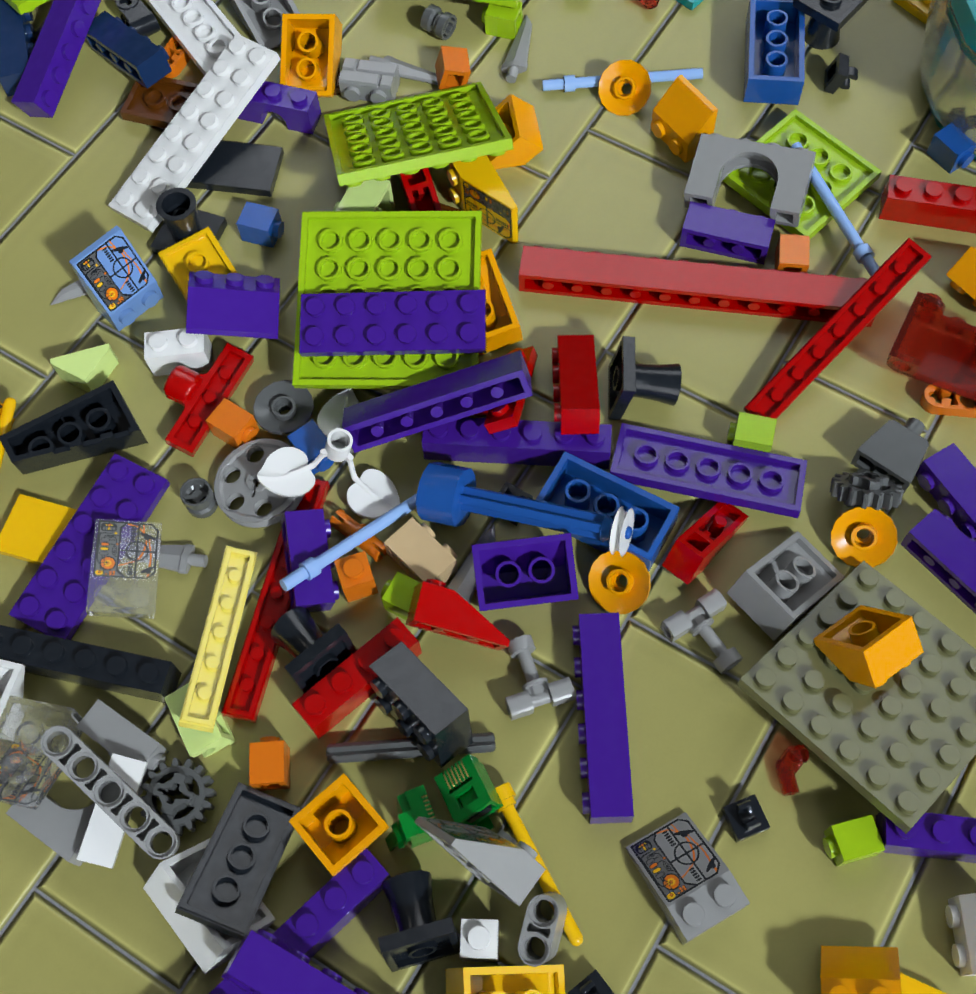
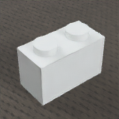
M186 328L144 333V359L153 376L169 375L179 365H184L196 372L207 371L213 366L212 343L208 335L186 333Z

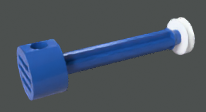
M433 462L427 465L420 478L416 496L417 514L421 520L458 527L465 524L472 512L597 539L601 542L610 539V553L614 555L616 551H619L621 557L626 554L634 529L633 508L625 512L624 507L621 506L613 519L608 513L601 514L476 488V478L472 469L441 462Z

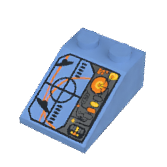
M117 225L69 261L97 311L118 332L132 324L137 317L149 308L154 307L164 297L157 281L121 228Z

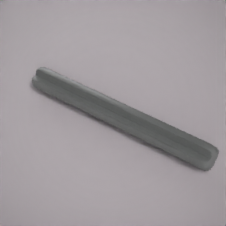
M472 733L473 743L459 754L495 751L494 733ZM414 738L334 743L327 745L326 749L327 761L331 764L424 756L418 750V743Z

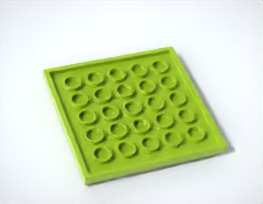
M481 82L323 115L339 186L356 187L361 185L363 181L373 179L384 181L391 178V175L401 173L412 175L418 173L420 169L429 167L435 169L444 168L452 162H472L480 156H500L505 154L506 151L514 149L512 137Z
M482 211L302 212L293 387L307 389H404L479 364V353L302 357L299 353L301 294L480 290Z

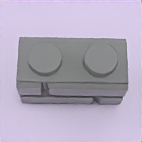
M345 58L338 79L341 98H346L353 102L362 100L376 104L395 100L396 92H398L400 85L398 64Z

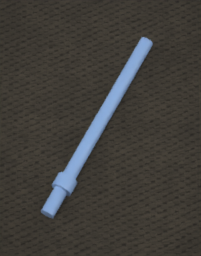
M703 68L648 72L652 83L675 81L681 74L687 80L703 79ZM563 75L561 79L542 80L543 91L564 90V92H575V89L599 87V80L602 75L587 77Z
M796 142L790 148H803L800 142ZM814 165L810 180L852 246L854 250L853 255L857 262L863 264L869 275L872 276L879 268L873 258L875 255L868 243L864 244Z
M417 493L315 558L309 557L301 562L297 570L279 580L282 589L287 592L306 579L308 581L321 574V569L416 509Z

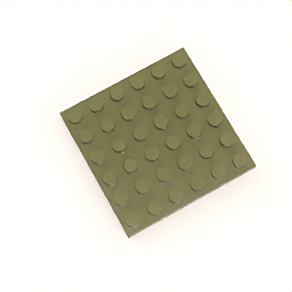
M865 561L860 563L742 676L737 684L905 834L911 830L976 755V649ZM860 605L912 616L923 649V653L911 661L909 666L899 670L884 685L877 688L850 681L815 645L813 640Z

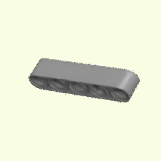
M57 725L50 727L43 733L40 745L44 754L149 856L154 859L165 860L177 853L180 846V838L177 832L74 732L65 726ZM61 734L67 735L69 738L68 747L60 753H54L51 746L53 739ZM84 759H92L95 765L93 773L88 777L80 778L77 774V765ZM111 783H117L120 787L118 799L112 803L104 802L102 799L104 787ZM138 807L143 808L146 812L144 824L139 828L130 827L127 821L130 811ZM166 832L172 837V846L166 853L159 854L153 848V839L159 833Z

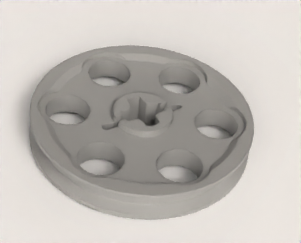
M257 439L239 446L224 459L215 476L214 495L221 510L233 522L249 528L267 527L280 522L285 511H294L300 504L304 495L285 497L269 491L261 483L258 487L255 485L256 482H259L257 474L263 467L266 459L277 449L291 447L290 445L276 439ZM264 451L260 461L250 462V457L254 452ZM240 471L241 474L237 481L227 483V477L231 472ZM238 497H243V505L239 509L231 510V502ZM265 503L272 504V509L267 515H257L261 505Z

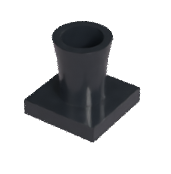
M793 0L792 7L810 16L805 27V42L812 48L826 50L838 44L840 29L868 0Z
M172 188L162 193L157 199L156 211L164 220V223L150 247L152 252L158 255V252L208 226L217 241H219L228 224L225 217L197 210L195 195L190 190Z
M623 336L608 366V419L620 421L633 397L674 406L681 389L682 372L680 364L636 363L635 337Z
M297 607L286 612L277 620L271 630V639L294 658L284 668L303 694L357 651L347 632L339 623L323 634L305 607Z
M423 870L405 872L384 882L382 888L390 905L397 932L379 937L378 941L381 954L392 972L460 953V940L452 917L436 921L432 896V875L430 872Z

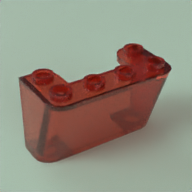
M918 291L889 353L887 365L898 373L976 402V327L967 324L965 320L959 317L943 315L946 306L938 295L933 293L924 294Z

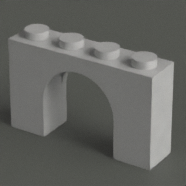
M701 133L684 191L685 207H689L690 201L715 206L719 188L724 178L737 169L754 167L767 172L776 184L770 207V219H775V224L798 228L814 169L816 152L802 147L790 148L776 143L753 142L747 138L735 139L724 137L717 133Z
M99 699L76 726L104 747L110 757L114 753L147 762L148 765L142 783L148 780L149 771L157 773L160 770L159 763L166 762L165 756L169 751ZM27 786L23 793L29 792L31 789H34L35 787ZM141 787L138 792L139 796L142 794L144 790ZM42 793L28 795L24 800L20 798L17 802L24 804L36 802ZM44 793L39 802L29 806L13 803L6 812L8 816L66 861L79 867L84 862L76 859L95 803L82 809H66Z

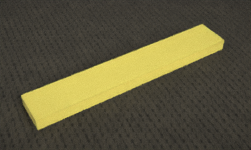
M226 546L180 715L178 725L180 727L213 733L258 552Z

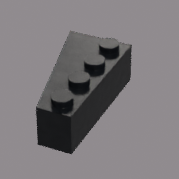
M113 380L0 436V441L11 462L23 475L148 443Z

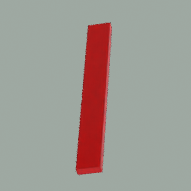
M908 238L754 396L743 410L749 414L777 419L928 263L932 256L912 239Z
M315 479L314 487L304 494L302 501L294 511L323 509L330 487L329 482ZM282 528L221 712L224 716L256 723L280 647L271 639V630L277 620L291 610L289 591H284L279 583V580L287 576Z

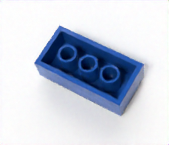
M750 0L745 30L743 102L799 104L805 82V13L792 7L793 0Z
M567 452L563 453L536 500L601 514L608 513L613 519L621 506L624 507L625 512L633 508L634 529L627 552L640 558L645 563L648 572L675 526L680 507ZM571 534V537L603 553L610 551V539L601 542L597 539Z

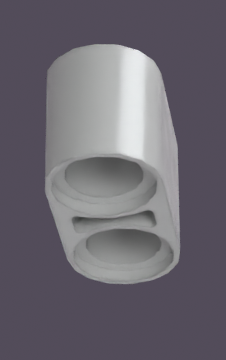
M549 891L534 896L527 906L518 942V954L521 960L529 966L537 967L550 961L558 951L567 915V904L565 899L556 892ZM543 900L551 902L554 907V916L551 920L544 918L541 914L540 905ZM534 937L541 939L545 945L543 957L536 955L532 950L531 942Z

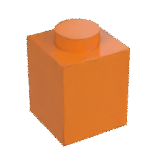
M441 45L435 63L438 89L443 90L467 84L471 74L467 48Z
M780 234L775 249V269L778 271L807 273L809 268L810 236Z
M226 398L222 400L206 419L212 434L235 449L255 440L260 430L254 415Z
M365 551L334 561L342 590L348 603L379 593Z
M266 736L260 738V742L249 743V785L259 791L290 789V747L284 740H280V737Z

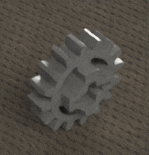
M858 469L854 473H836L835 477H832L830 486L831 496L838 497L837 500L843 501L846 506H860L863 509L872 507L875 510H879V508L891 510V507L898 508L902 502L904 492L902 485L895 484V481L889 480L887 475L874 473L868 469Z
M173 758L172 767H168L163 762L159 763L161 772L156 774L149 771L148 775L152 779L151 783L141 784L140 787L147 792L146 796L141 798L179 836L183 835L184 827L195 832V822L200 820L206 823L208 820L203 813L205 810H214L215 806L208 802L209 798L217 796V792L214 789L208 788L214 782L213 778L210 775L204 776L206 769L201 765L195 768V763L191 759H187L183 766L178 758ZM193 779H195V781L198 784L199 795H196L193 791V786L195 784L193 782ZM183 793L188 799L182 798L173 801L167 794L174 796V794L180 795ZM157 799H160L162 803V807L160 810V812H162V815L159 813L157 808ZM143 809L140 813L141 816L146 818V812ZM191 811L188 815L182 817L185 813Z

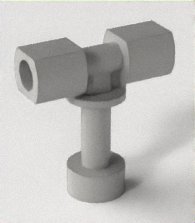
M716 588L697 599L694 608L686 613L680 610L661 623L660 628L671 643L688 632L693 637L700 634L717 658L713 661V664L721 674L731 670L743 659L735 647L727 649L710 627L714 623L712 617L723 611L727 605L725 598Z
M522 635L510 640L509 647H507L511 658L519 659L527 681L522 686L523 692L505 697V705L511 721L534 714L535 707L551 703L552 707L575 700V690L569 677L551 683L548 682L547 678L539 677L531 653L536 650L531 635Z

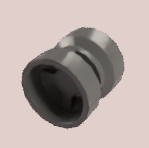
M431 4L423 12L420 22L421 28L430 33L435 32L438 38L447 40L452 36L456 28L457 18L450 12L444 13L440 7Z
M188 479L180 488V498L192 516L207 518L215 513L218 504L210 484L205 479Z

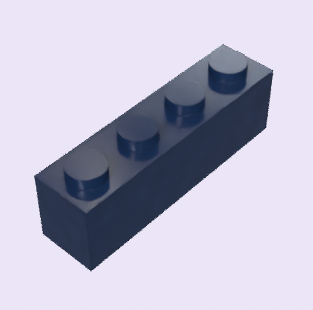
M0 0V83L9 97L13 96L35 46L32 40H36V35L30 21H33L32 11L20 15L6 1Z
M106 11L93 19L86 36L91 50L148 89L172 72L167 61L169 60V55L161 45H155L146 35H140L134 27H128L119 17H113Z

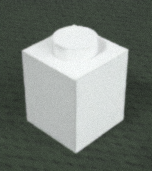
M461 919L460 959L462 961H499L498 919Z

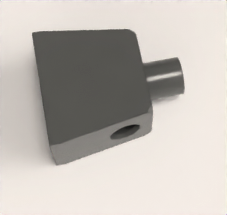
M909 418L904 425L895 420H889L858 448L851 464L858 469H868L874 473L887 475L889 480H894L895 484L902 485L904 494L914 479L929 446V442L920 436L925 429L924 424L916 418Z

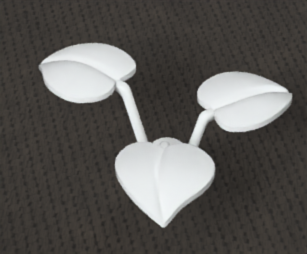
M346 389L338 393L320 410L317 417V426L326 435L327 441L325 448L320 450V454L312 463L308 464L306 454L300 449L283 447L274 451L266 459L263 467L257 474L258 481L269 491L285 497H297L306 494L314 487L315 476L311 470L324 457H328L334 462L345 460L348 463L351 478L355 482L348 488L346 499L348 506L355 514L363 518L377 519L400 504L399 495L393 482L383 472L376 469H367L360 478L356 474L353 463L354 457L350 453L353 437L349 431L342 429L344 408L359 403L352 389Z

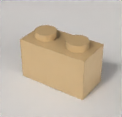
M413 517L384 542L387 555L412 579L420 583L422 581L426 582V579H435L446 583L458 572L457 554L446 543L441 545L435 539L436 535L433 530L424 522L419 524Z

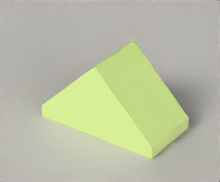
M109 343L50 359V364L61 379L86 392L102 386L119 364L118 358Z

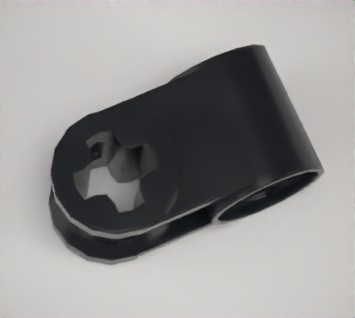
M115 0V4L121 12L120 18L125 25L134 27L140 35H146L147 37L160 31L156 17L141 0Z

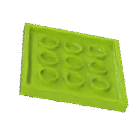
M794 109L756 141L765 144L776 143L784 147H791L794 143L800 142L803 148L816 152L814 165L843 210L876 182L882 172L797 109ZM744 167L731 172L724 178L723 182L770 217V207L776 184L767 172L754 167ZM811 181L798 228L781 225L791 234L810 236V239L834 219Z

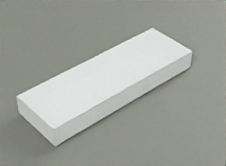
M112 753L108 766L138 794L148 763ZM117 783L108 784L102 791V799L106 803H112L120 796V787ZM96 803L76 860L113 869L125 832ZM131 810L130 813L128 814V817H127V821H128V822H129V819H130L132 810Z

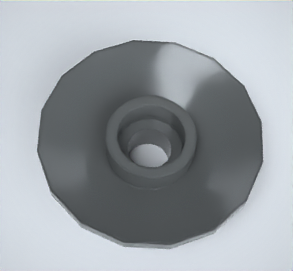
M282 380L273 382L264 387L256 396L253 406L254 417L260 427L269 433L278 435L293 433L311 419L314 410L313 397L307 388H294L292 381ZM284 410H290L287 414H281Z

